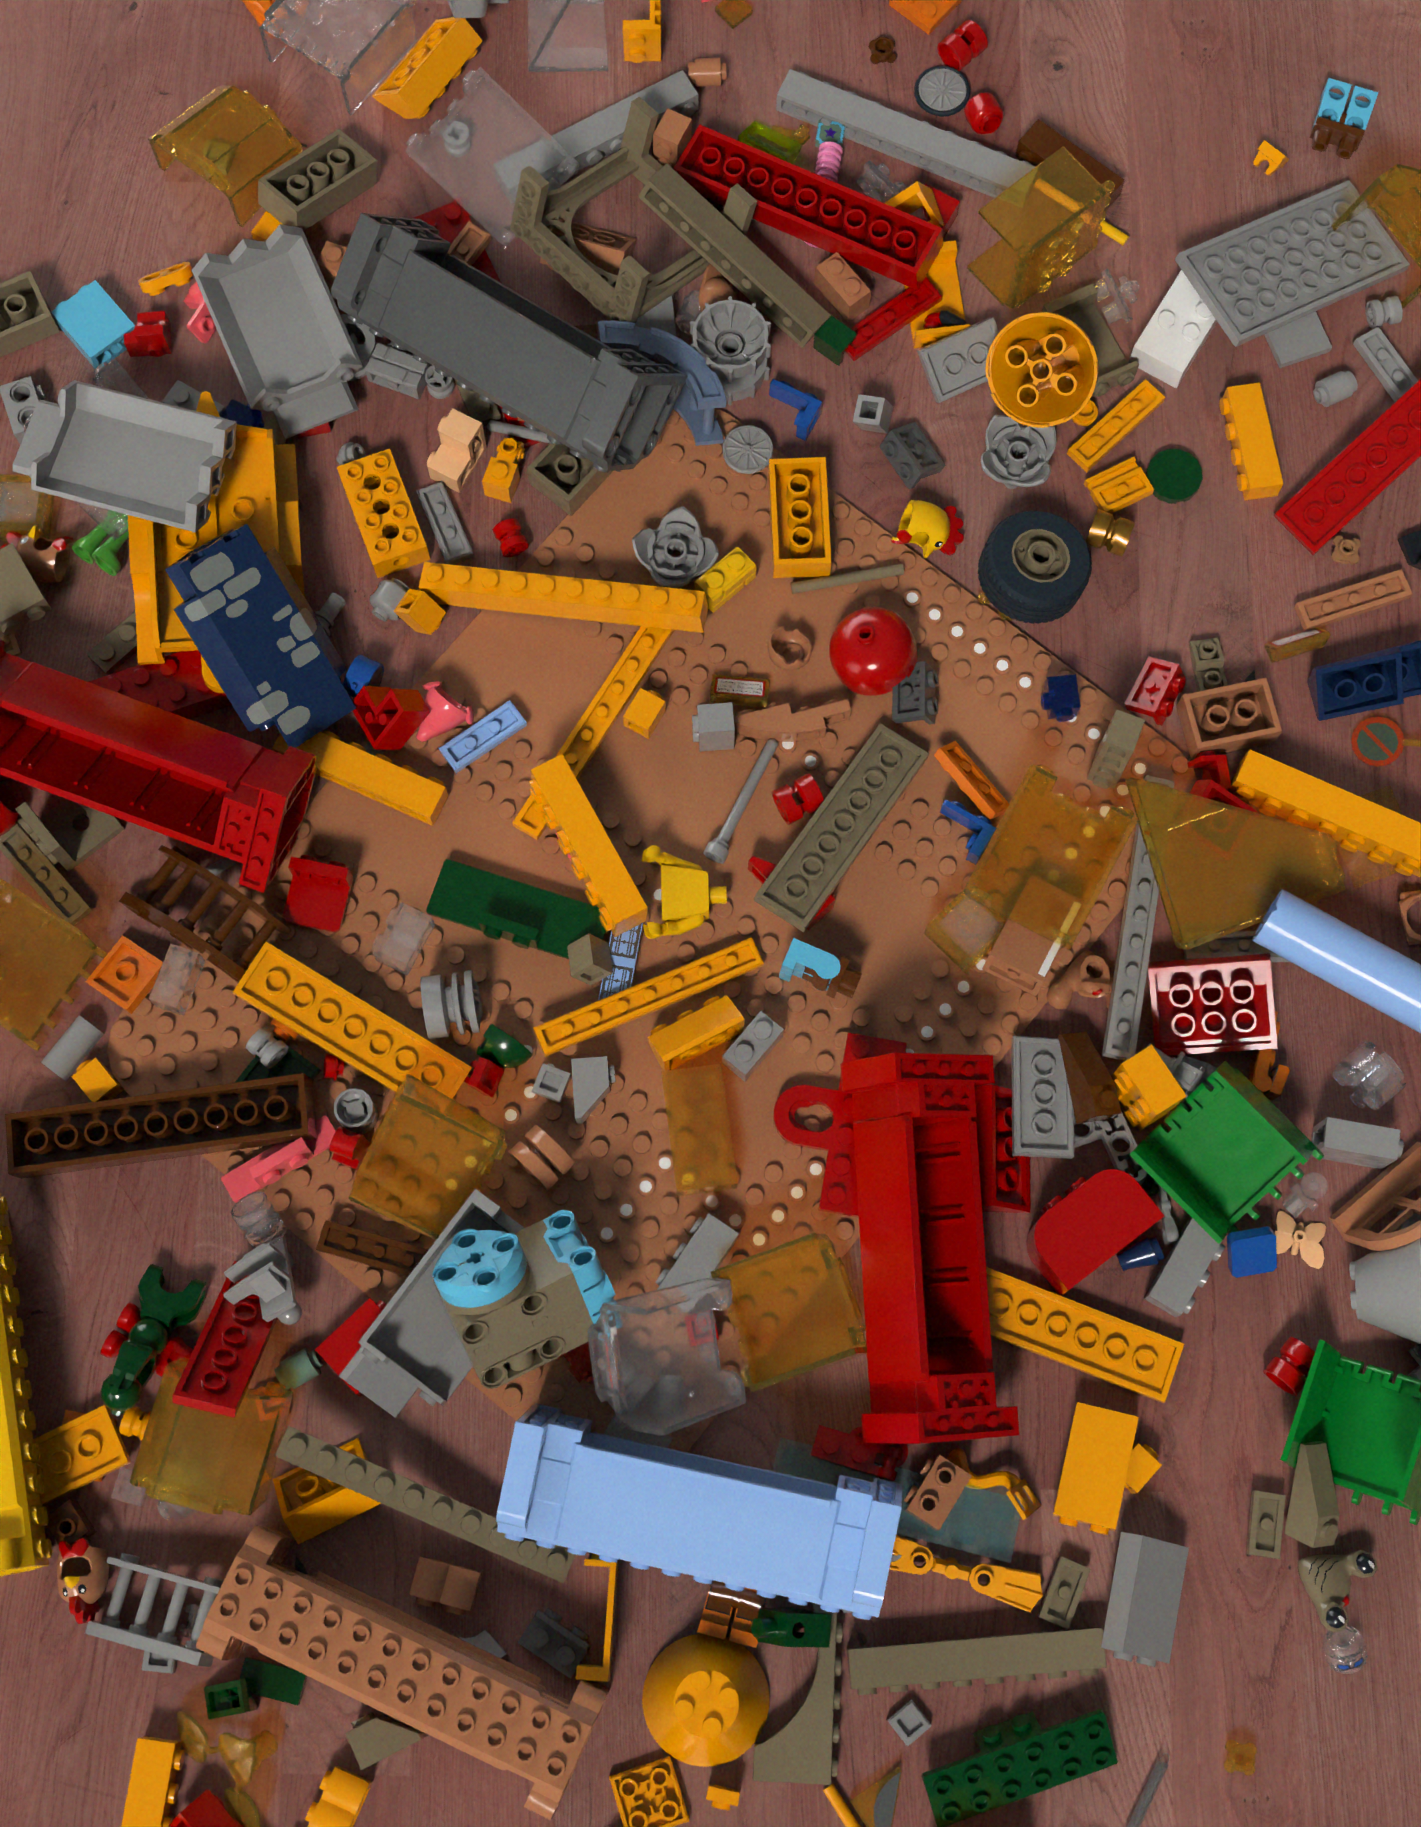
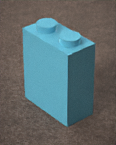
M96 280L89 285L81 287L78 293L67 301L60 302L51 311L58 327L96 371L127 350L124 345V334L131 332L135 328L132 321Z

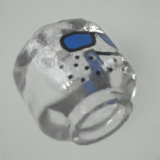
M1347 1625L1346 1629L1340 1632L1327 1631L1324 1635V1653L1328 1664L1333 1670L1342 1674H1352L1361 1670L1366 1665L1368 1659L1364 1637L1358 1629Z

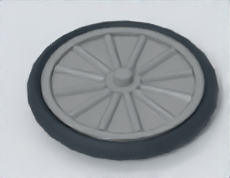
M935 66L925 70L918 77L914 86V96L919 106L927 113L940 117L951 116L960 112L966 106L971 94L970 85L966 77L960 71L948 66Z

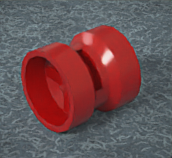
M510 518L503 520L492 529L495 538L501 543L500 550L504 557H514L528 549L529 544L526 537L521 535L522 528L518 519Z

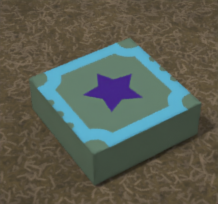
M819 120L815 147H819L823 142H835L842 147L845 125L832 121L830 126H826Z

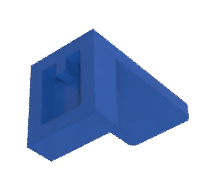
M772 379L769 395L800 410L794 421V425L797 426L796 437L806 441L821 415L822 402L811 393H803L794 389L786 381L779 382Z
M945 800L940 813L975 832L965 848L969 850L966 860L977 865L993 838L996 827L992 826L993 823L986 817L981 815L976 817L967 812V808L961 803Z

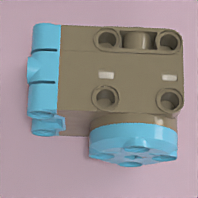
M569 1210L555 1212L550 1217L514 1234L499 1230H462L454 1236L452 1244L441 1254L432 1273L435 1287L481 1384L488 1389L504 1385L604 1333L615 1330L621 1324V1315L613 1297L616 1296L613 1286L606 1272L602 1269L595 1249L589 1246L584 1235L581 1234L574 1213Z

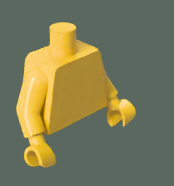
M656 845L644 849L642 855L643 863L658 862L661 866L662 923L647 922V925L643 924L644 933L648 939L659 938L662 935H680L701 926L705 920L709 919V904H727L726 886H709L708 872L703 871L701 866L666 852L660 853L661 848Z

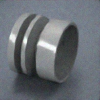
M472 970L464 971V985H460L457 972L452 973L451 986L445 987L441 974L422 976L420 978L423 1015L429 1039L449 1037L450 1023L456 1022L460 1035H465V1021L467 1020L470 1021L472 1033H480V1023L483 1015L480 989Z

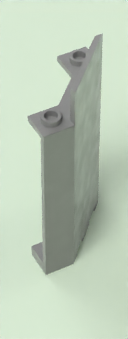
M280 224L265 242L243 238L229 256L205 253L194 266L192 272L250 408L273 411L285 439L358 411L359 408L347 381L354 377L362 363L302 228Z
M73 380L59 391L58 404L42 399L37 402L13 462L12 472L28 475L31 478V490L196 532L209 520L211 511L208 510V503L211 495L217 496L225 477L224 473H222L225 458L231 459L234 453L237 422Z
M477 1189L472 1192L358 1343L362 1346L339 1375L340 1378L395 1418H397L418 1388L422 1390L419 1396L430 1405L434 1406L438 1402L444 1406L473 1368L433 1281L432 1273L441 1254L452 1244L454 1236L465 1229H475L477 1231L499 1230L513 1234L525 1229L505 1214L501 1207Z

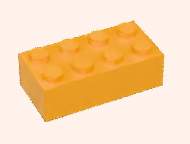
M826 457L769 459L768 483L773 578L830 576L831 545Z

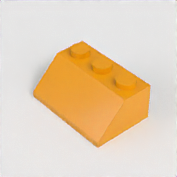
M727 995L721 999L719 996L712 997L703 1003L704 1007L696 1012L688 1010L677 1017V1022L669 1026L664 1023L650 1031L651 1035L647 1037L648 1044L665 1074L729 1041L744 1031L745 1019Z
M359 1438L338 1447L369 1461ZM297 1467L273 1479L282 1518L297 1544L314 1538L318 1534L381 1504L376 1500L301 1467Z

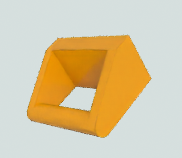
M918 181L885 202V204L908 214L924 206L931 218L928 222L939 227L943 226V220L932 189Z

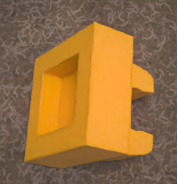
M1264 140L1258 148L1259 152L1253 164L1258 168L1263 161H1268L1269 167L1265 174L1271 176L1279 168H1283L1289 159Z

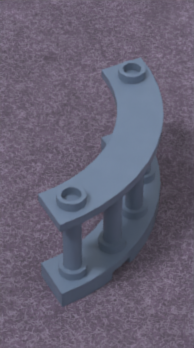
M598 321L599 338L603 344L612 349H632L649 360L652 358L662 364H668L687 375L688 377L673 409L688 425L696 446L723 443L724 439L721 428L714 415L715 408L726 407L724 389L715 371L712 372L705 364L706 360L700 353L683 340L655 327H651L648 330L635 327L634 322Z

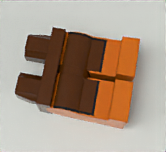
M712 1580L697 1632L725 1640L732 1608H735L736 1611L729 1641L757 1648L758 1640L751 1632V1623L754 1618H758L759 1609L765 1608L767 1598L757 1595V1590L744 1587L743 1591H735L726 1588L723 1582Z

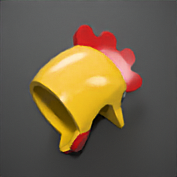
M911 500L902 514L896 534L897 537H892L891 542L895 544H917L923 549L924 558L929 557L936 550L951 556L956 551L955 545H960L964 540L963 534L958 532L964 523L961 518L955 517L957 509L954 506H947L941 509L929 502Z

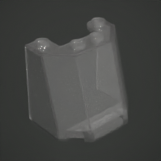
M708 1277L602 1304L599 1310L601 1313L596 1323L591 1324L587 1331L595 1393L601 1402L607 1400L615 1412L614 1420L620 1428L663 1436L746 1403L745 1385L742 1378L734 1371L721 1369L713 1310L722 1311L730 1307L732 1303L730 1280Z

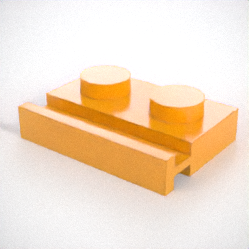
M1135 457L1086 479L1084 482V486L1090 491V496L1098 509L1111 514L1152 495L1154 492L1152 484L1142 468L1137 465Z

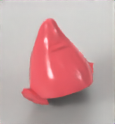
M439 681L422 685L423 689L428 690L424 701L430 713L420 724L416 738L421 742L444 734L464 721L470 725L473 723L472 706L465 707L459 704L441 688L442 682Z

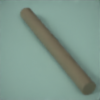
M901 563L792 582L791 591L792 594L904 575V567Z

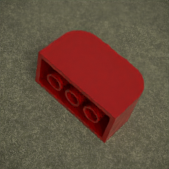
M1107 1169L1096 1173L1087 1181L1082 1176L1065 1191L1067 1195L1065 1198L1062 1199L1058 1195L1041 1209L1043 1215L1034 1223L1027 1236V1252L1033 1264L1058 1295L1062 1296L1164 1217V1214L1130 1174L1117 1169Z

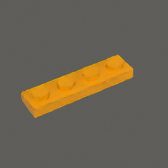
M1145 379L1068 449L1067 455L1085 472H1088L1164 402L1166 397Z

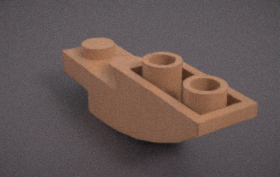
M832 699L825 702L823 706L815 708L804 706L797 709L796 713H792L789 703L781 704L776 702L767 705L762 710L753 711L748 709L739 712L734 717V727L736 733L768 741L769 739H775L777 742L807 741L825 737L826 725L850 720L851 708L848 699L843 701Z

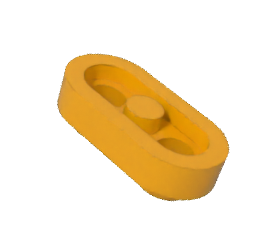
M190 262L178 263L146 275L138 283L143 293L155 296L163 293L165 287L170 285L182 286L191 281L190 277L193 276Z

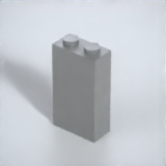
M1121 1532L1101 1648L1114 1651V1658L1132 1662L1134 1655L1137 1656L1136 1663L1152 1667L1156 1666V1661L1170 1663L1188 1547L1143 1535Z

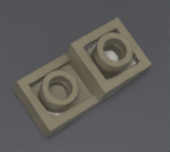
M1211 638L1190 641V655L1197 691L1228 686L1223 669L1225 660L1219 639Z

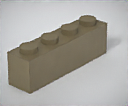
M1116 709L1097 749L1087 777L1088 780L1093 781L1092 783L1100 788H1115L1134 752L1145 719Z

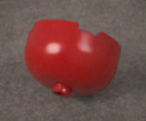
M880 607L862 608L847 615L835 628L829 644L830 662L838 679L850 691L866 696L882 695L893 691L892 688L903 681L906 676L910 677L918 657L917 644L906 621L895 612Z

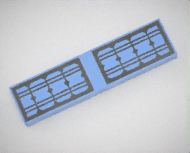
M643 923L617 937H614L611 931L609 949L613 974L602 979L598 1001L632 987Z

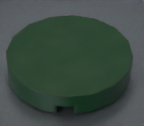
M1167 449L1157 453L1151 459L1146 471V476L1154 488L1153 495L1158 500L1169 504L1190 500L1198 492L1203 479L1202 468L1198 460L1190 453L1180 449Z

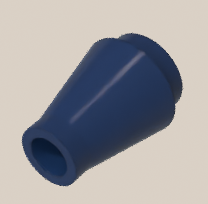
M1145 1236L1123 1252L1116 1254L1123 1271L1157 1265L1158 1261L1165 1259L1155 1236L1150 1238Z

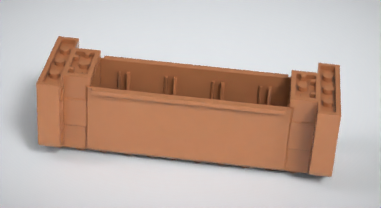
M255 1526L252 1529L244 1545L236 1555L205 1618L203 1629L196 1643L197 1649L225 1661L239 1658L245 1644L248 1643L256 1647L259 1653L502 1771L508 1769L534 1782L524 1808L551 1821L610 1689L593 1681L581 1680L570 1702L547 1691L545 1686L540 1685L541 1677L323 1572L319 1571L317 1576L306 1575L285 1565L284 1563L295 1539L272 1527Z

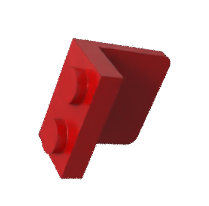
M301 855L300 858L291 856L288 868L293 877L282 915L286 919L285 922L338 932L341 929L354 879L349 868H346L347 865L338 861H329V864L318 862L317 858L309 855Z

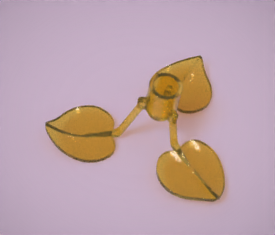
M178 1711V1735L188 1756L198 1763H203L207 1759V1754L220 1752L233 1779L237 1782L235 1789L227 1787L224 1791L225 1807L229 1815L243 1827H260L258 1809L251 1797L243 1792V1786L251 1782L253 1773L261 1768V1762L277 1753L278 1745L274 1736L268 1730H263L250 1739L246 1737L241 1739L234 1734L225 1732L219 1736L218 1746L211 1747L208 1745V1736L203 1727L188 1714Z

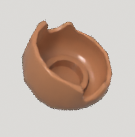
M780 626L770 634L768 651L771 661L777 667L795 670L800 669L809 662L812 645L810 639L801 633L798 628L786 630L784 626Z

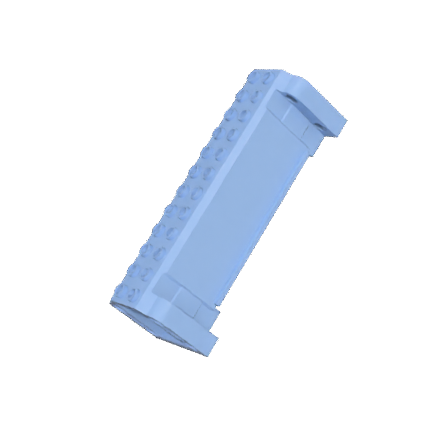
M535 1403L515 1422L496 1516V1522H498L497 1532L505 1533V1538L513 1541H524V1538L536 1540V1545L544 1548H555V1545L568 1548L567 1551L575 1555H586L587 1552L599 1555L600 1560L615 1563L618 1559L629 1561L630 1566L637 1569L647 1570L649 1566L661 1568L663 1574L679 1577L681 1573L692 1575L693 1580L704 1584H711L712 1580L723 1582L726 1588L735 1591H743L744 1587L757 1590V1595L766 1598H775L776 1595L789 1597V1602L797 1605H807L808 1602L820 1604V1608L828 1612L838 1613L840 1609L851 1611L852 1616L859 1619L870 1620L872 1616L879 1618L902 1508L901 1483L874 1478V1481L871 1482L839 1475L836 1487L833 1484L597 1432L592 1433L590 1432L592 1420L562 1414L563 1409Z

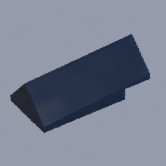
M1421 640L1314 667L1307 683L1317 719L1322 721L1404 704L1403 698L1421 695Z

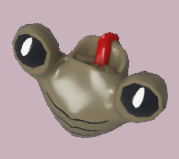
M1358 1550L1343 1555L1314 1554L1297 1561L1300 1579L1316 1608L1320 1623L1328 1631L1335 1633L1346 1629L1349 1618L1342 1607L1347 1606L1350 1601L1349 1595L1352 1584L1350 1577L1351 1575L1361 1578L1373 1577L1378 1570L1377 1560L1371 1553Z

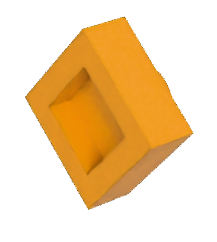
M708 1783L706 1799L712 1801V1807L723 1810H730L731 1805L738 1807L740 1790Z

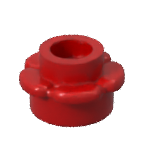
M325 1054L324 1078H332L333 1081H336L337 1075L343 1076L344 1061L333 1054Z

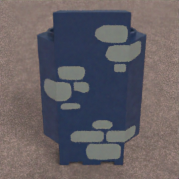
M248 524L236 530L231 529L197 547L165 569L184 600L174 608V611L248 732L257 728L264 731L275 724L287 745L296 748L356 709L355 704L341 682L340 676L347 668L276 548L274 547L264 553Z

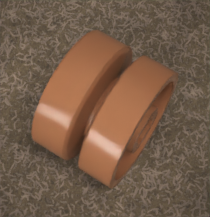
M534 1125L524 1135L532 1147L529 1148L519 1141L508 1153L539 1185L548 1191L559 1180L552 1168L561 1174H565L575 1163L544 1130Z

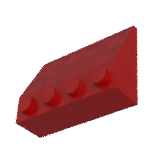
M1270 953L1149 962L1148 974L1155 1047L1164 1054L1179 1055L1181 1051L1185 1054L1278 1048Z

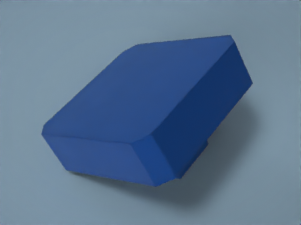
M1269 1226L1231 1232L1227 1236L1228 1268L1235 1278L1272 1272L1277 1268L1276 1235Z

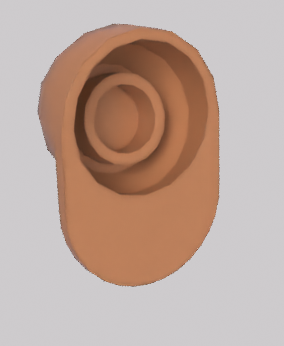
M711 264L705 270L699 291L701 311L705 309V303L711 305L718 301L728 300L729 296H732V300H737L733 284Z

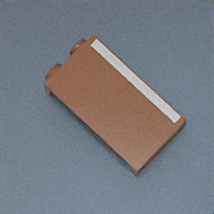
M1030 876L982 969L1037 996L1084 902L1076 899L1071 894L1064 893L1050 886L1043 880Z

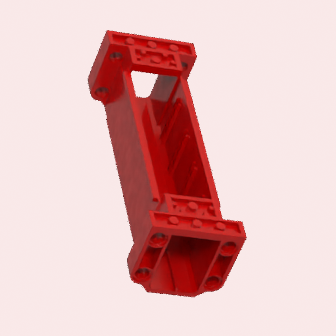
M0 639V775L242 863L239 884L262 893L266 891L296 842L299 829L306 814L316 773V755L289 746L284 754H280L196 721L35 662L13 656L4 651L5 643Z
M895 1052L841 1063L842 1092L852 1093L858 1213L871 1413L861 1414L863 1443L923 1444L1018 1436V1407L997 1406L994 1372H988V1369H993L977 1127L976 1122L971 1121V1118L977 1117L975 1086L995 1083L993 1055Z

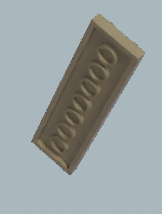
M880 723L756 893L754 901L804 932L923 766L929 753Z

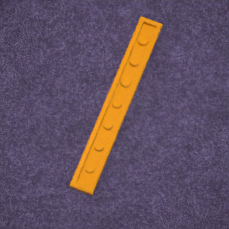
M751 937L533 1027V1031L546 1057L762 967L764 962Z

